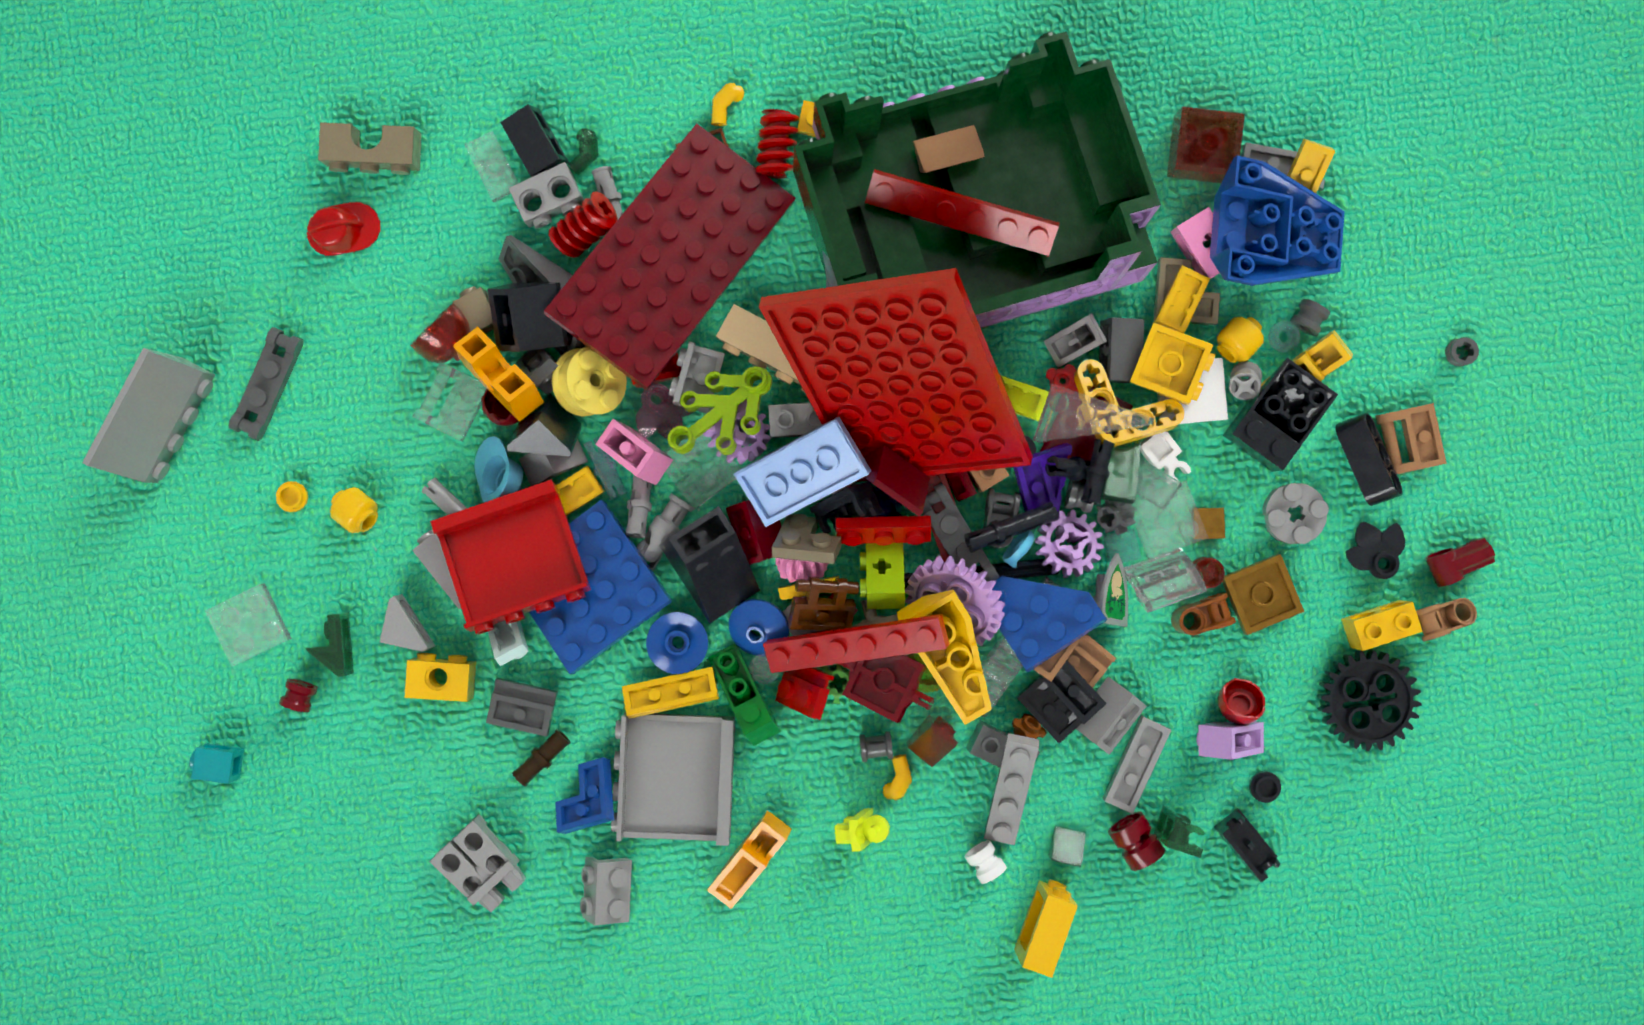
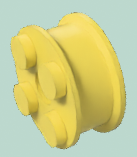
M589 347L569 350L557 360L558 367L552 372V388L557 401L567 412L581 417L605 414L614 410L621 403L627 386L626 375Z

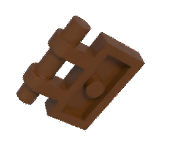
M808 577L807 580L796 579L795 591L806 592V596L793 597L788 618V625L791 630L830 631L851 628L856 604L854 599H846L847 594H858V582L847 581L846 578H836L835 581L820 580L819 577ZM819 593H834L833 598H819Z

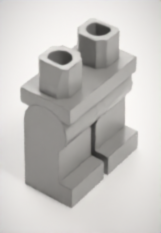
M478 814L429 862L464 896L468 897L467 900L473 906L479 902L483 907L492 912L505 899L494 886L502 881L513 892L525 881L526 877L517 866L519 858L514 853L512 854L509 848L487 827V822Z

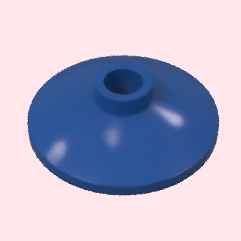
M746 600L733 610L729 618V632L733 641L743 651L755 656H766L763 644L767 640L789 637V625L785 614L776 605L766 600ZM752 630L759 631L761 635H756Z
M671 612L661 616L652 624L647 634L646 648L650 659L659 669L671 674H683L695 669L705 658L708 650V635L702 623L694 616L684 612ZM676 636H680L684 640V645L680 648L673 645V639Z

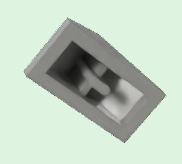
M1090 314L1044 340V343L1059 368L1100 346L1107 340L1093 314Z
M578 439L570 457L528 453L519 459L531 486L548 481L588 462Z
M403 594L390 598L380 643L421 652L435 647V644Z

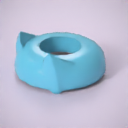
M1031 530L1019 534L1016 538L1012 539L1011 544L1003 555L1005 563L1017 568V561L1028 552L1034 542V534Z

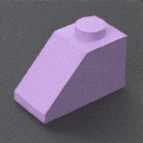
M1211 722L1198 725L1196 741L1199 746V756L1234 760L1264 753V722H1253L1248 725H1237L1231 722Z

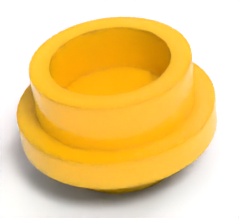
M285 482L276 492V501L284 511L297 512L306 506L308 492L298 482Z

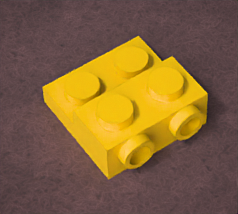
M1153 322L1130 383L1154 391L1158 395L1176 400L1182 404L1189 405L1191 400H1198L1204 385L1199 382L1203 370L1209 372L1216 354L1211 353L1213 344Z

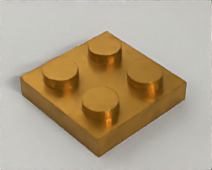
M1281 554L1273 555L1220 577L1245 635L1304 612Z

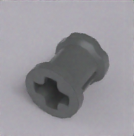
M886 731L884 735L865 737L864 734L859 735L862 762L878 757L893 759L890 731Z

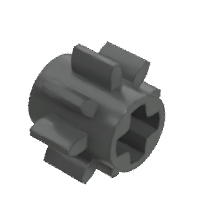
M1113 495L1105 498V504L1097 506V522L1105 529V533L1115 530V533L1119 535L1127 532L1128 526L1135 524L1133 518L1136 509L1127 502V497L1117 499Z

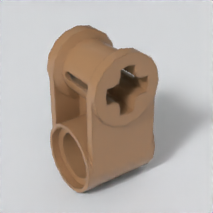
M1459 598L1416 610L1424 634L1421 637L1423 642L1471 625L1477 618L1476 607L1467 598Z

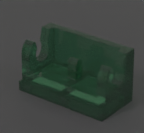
M1163 805L1154 834L1168 848L1201 858L1203 849L1196 844L1188 842V836L1193 832L1203 836L1205 835L1204 831L1200 827L1191 824V821L1185 815L1176 813L1170 807Z

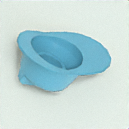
M496 436L488 437L478 448L474 466L483 502L522 490L521 484L523 480L522 467L508 457L502 440Z

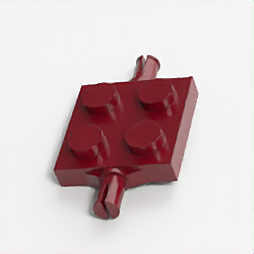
M906 655L839 664L850 670L849 681L842 695L896 723L901 722L907 707L912 702L926 710H930L932 705L921 699L934 703L933 697L918 691L919 682L927 668L926 665Z

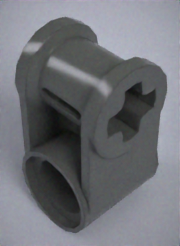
M989 488L985 503L983 528L988 526L991 521H1002L1017 515L1020 506V493L1015 492L1011 495L995 492L993 488ZM1013 537L1006 539L1005 543L1001 545L995 543L988 547L993 549L1003 548L1012 542Z

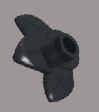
M1359 523L1355 532L1357 546L1345 552L1349 563L1358 570H1369L1374 577L1379 579L1393 577L1400 565L1398 556L1405 548V537L1402 528L1398 523H1394L1381 532L1369 523ZM1381 558L1386 560V567L1384 569H1380L1378 566V561Z

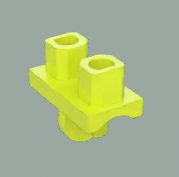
M864 808L855 816L845 817L844 822L836 824L834 828L836 844H851L852 852L862 851L871 842H882L890 833L888 821L881 815H873V808Z

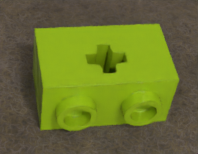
M876 543L866 544V552H860V571H866V578L860 579V597H867V609L904 608L903 543H892L885 546L877 545Z

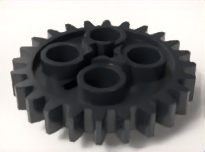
M1357 650L1355 651V660L1350 655H1343L1344 665L1334 661L1333 665L1336 672H1324L1330 679L1329 683H1319L1321 687L1326 689V692L1317 695V698L1325 701V704L1317 709L1328 714L1321 720L1322 723L1327 725L1333 724L1328 732L1333 735L1339 734L1338 741L1344 744L1349 741V746L1355 749L1361 744L1363 750L1370 751L1373 744L1375 749L1381 751L1383 750V741L1387 745L1395 746L1393 737L1396 736L1404 740L1405 735L1402 729L1413 730L1414 727L1408 721L1410 718H1419V715L1412 711L1413 707L1422 706V703L1413 700V696L1421 693V690L1411 688V685L1417 679L1412 676L1405 677L1410 668L1407 666L1398 667L1400 659L1393 657L1389 660L1388 653L1381 652L1377 657L1376 651L1368 650L1365 656L1363 651ZM1380 675H1384L1386 678L1385 686L1382 689H1378L1376 686V681ZM1350 681H1354L1356 684L1355 692L1348 696L1346 686ZM1395 693V697L1391 699H1375L1368 701V705L1355 703L1343 708V703L1366 701L1370 699V695L1381 698ZM1390 705L1392 714L1388 719L1384 720L1382 716L1383 709ZM1360 711L1362 714L1361 722L1354 726L1352 717L1356 712Z

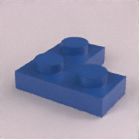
M601 757L578 765L580 795L555 802L557 833L567 834L614 820L610 759Z

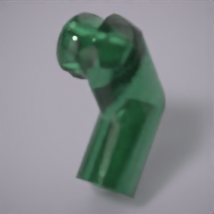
M581 128L577 132L576 139L579 141V154L568 163L569 167L577 175H580L598 157V138L595 132L588 128Z

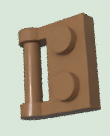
M1434 403L1375 416L1377 425H1381L1386 451L1397 474L1447 464ZM1401 420L1410 462L1402 463L1393 421Z

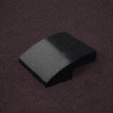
M1067 660L1051 682L1040 675L1016 696L1059 744L1081 723L1085 724L1107 704Z

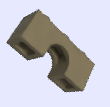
M320 122L318 160L329 167L330 171L348 172V168H360V172L377 174L379 169H388L393 174L409 175L410 170L420 171L422 134L412 126L382 125V138L379 144L372 149H362L360 146V131L352 124Z

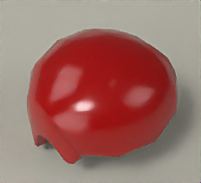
M1233 678L1221 688L1218 696V707L1222 716L1231 723L1248 725L1257 721L1265 712V697L1260 687L1250 680Z

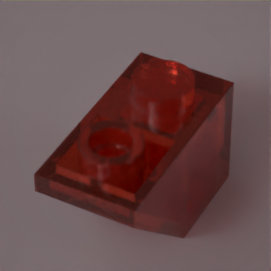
M928 715L906 744L911 751L933 767L955 748L958 741L954 736L956 731L951 724L941 716H938L935 720L932 716Z

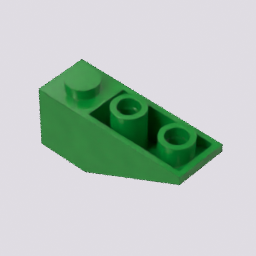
M736 643L708 657L744 736L753 746L780 733L781 730Z

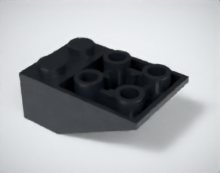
M1286 358L1263 384L1259 394L1250 399L1239 412L1223 436L1272 472L1283 471L1338 394L1292 360Z
M719 506L673 534L659 545L709 623H712L760 591L738 536Z

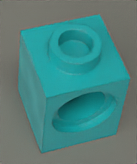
M210 743L196 747L189 762L190 769H192L191 779L225 784L240 779L244 748Z

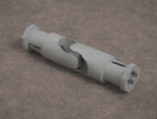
M672 493L669 495L670 501L661 515H656L648 528L645 539L636 547L645 560L651 562L649 567L652 571L663 554L659 545L680 531L679 525L688 511L692 512L694 509L693 506Z

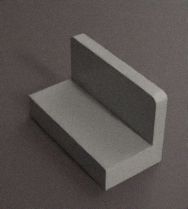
M1108 677L1096 691L1107 704L1085 724L1081 723L1076 730L1110 755L1146 708V705Z

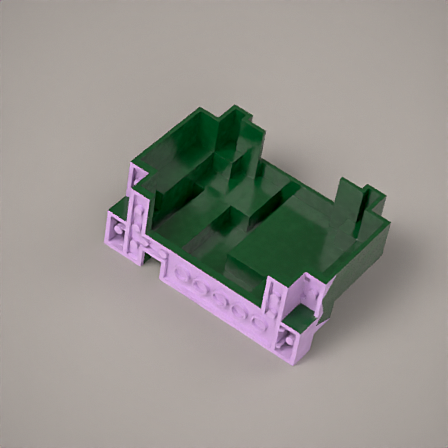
M1067 31L1059 34L1048 32L1041 35L1035 40L1030 55L1024 52L1013 56L1008 61L1006 69L995 77L987 79L977 77L970 80L966 85L959 87L948 85L939 89L937 93L926 96L922 93L916 94L901 103H884L882 96L875 98L864 96L850 104L846 92L838 95L834 92L827 93L814 101L813 130L816 138L805 139L798 146L794 147L793 173L826 274V287L956 268L980 328L1142 282L1157 264L1145 226L1161 206L1111 59L1100 62L1098 59H1093L1079 67ZM971 125L975 126L985 157L927 173H920L913 145L914 140ZM874 169L1059 222V228L1050 255H1043L867 204L865 200Z

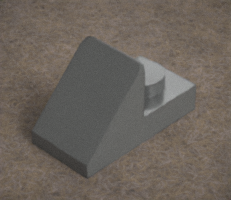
M546 349L527 351L516 364L534 382L535 386L540 388L545 394L553 391L552 372L558 367L557 361Z

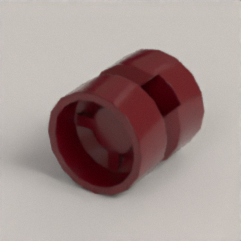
M1141 811L1123 817L1108 830L1117 848L1124 849L1122 856L1131 871L1141 870L1160 859L1166 851L1157 835L1150 834L1152 827Z

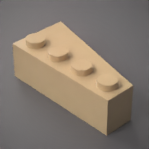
M733 304L716 335L724 343L722 349L737 357L742 353L749 357L748 362L753 366L768 367L775 371L774 376L783 382L791 385L793 381L800 385L767 321Z

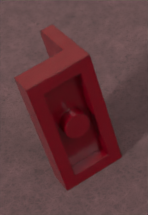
M750 500L726 507L731 526L738 536L749 565L772 558V546L782 527L780 520L765 527Z

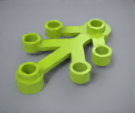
M750 367L745 370L743 375H727L717 371H712L706 375L705 385L713 393L722 391L724 387L738 388L730 395L696 394L694 391L683 393L680 403L686 411L695 412L700 407L713 409L689 428L685 426L673 428L667 438L670 447L679 454L690 452L695 446V440L722 419L720 436L717 437L715 445L721 454L731 455L737 447L733 434L738 405L746 399V415L742 417L740 426L747 435H756L761 430V422L758 419L761 396L768 393L772 386V377L765 368ZM714 379H720L718 384L711 385ZM762 380L758 386L753 387L755 381ZM695 398L693 404L686 405L689 399ZM750 421H755V425L752 428H746ZM683 439H688L684 445L679 446ZM725 441H731L727 448H722V444Z

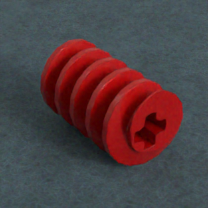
M765 109L761 111L764 116L760 118V124L764 128L759 130V137L763 140L758 142V149L762 153H759L756 158L757 162L762 165L757 166L755 172L757 174H764L769 178H787L785 173L793 170V165L787 163V159L794 158V153L789 151L788 147L797 145V141L789 138V135L798 133V129L790 126V122L799 121V116L785 110Z
M592 192L590 198H585L582 201V206L577 205L573 212H569L565 216V219L557 222V226H552L549 229L548 235L550 240L563 254L573 258L579 257L584 250L589 249L601 236L606 235L617 222L616 210L604 194Z

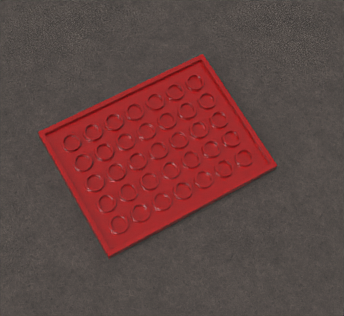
M956 268L761 297L759 308L821 424L823 425L839 416L863 457L885 444L926 475L1031 465L1033 455ZM863 477V478L857 480V482L869 481V480H867L865 477Z

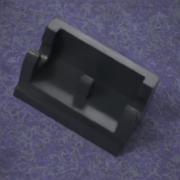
M527 104L500 122L531 177L564 162L566 164L569 163L538 108Z
M870 481L847 487L810 507L811 513L815 514L820 529L823 533L827 534L831 533V528L827 522L828 519L832 521L833 528L836 531V518L876 517L883 513Z
M1238 808L1214 826L1215 830L1245 867L1260 882L1268 878L1266 873L1268 868L1272 866L1278 868L1280 866V862L1277 859L1278 856Z

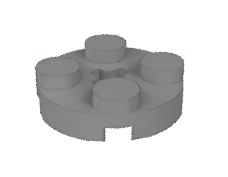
M1291 483L1275 488L1268 495L1263 505V515H1265L1267 531L1276 540L1286 544H1306L1315 539L1324 529L1329 512L1328 504L1323 500L1321 494L1313 487L1303 483ZM1298 506L1301 509L1302 517L1292 522L1289 520L1291 514L1288 512V509Z

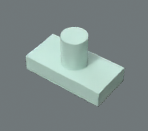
M504 620L493 624L494 629L488 632L494 659L500 666L513 659H520L529 652L521 621L506 624Z

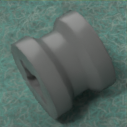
M1303 299L1299 304L1300 311L1297 315L1292 316L1290 323L1296 329L1306 334L1318 336L1321 331L1320 325L1322 321L1328 319L1330 311L1317 302Z
M1070 480L1065 496V508L1073 509L1077 507L1081 508L1085 513L1092 511L1094 502L1090 505L1080 501L1085 484Z

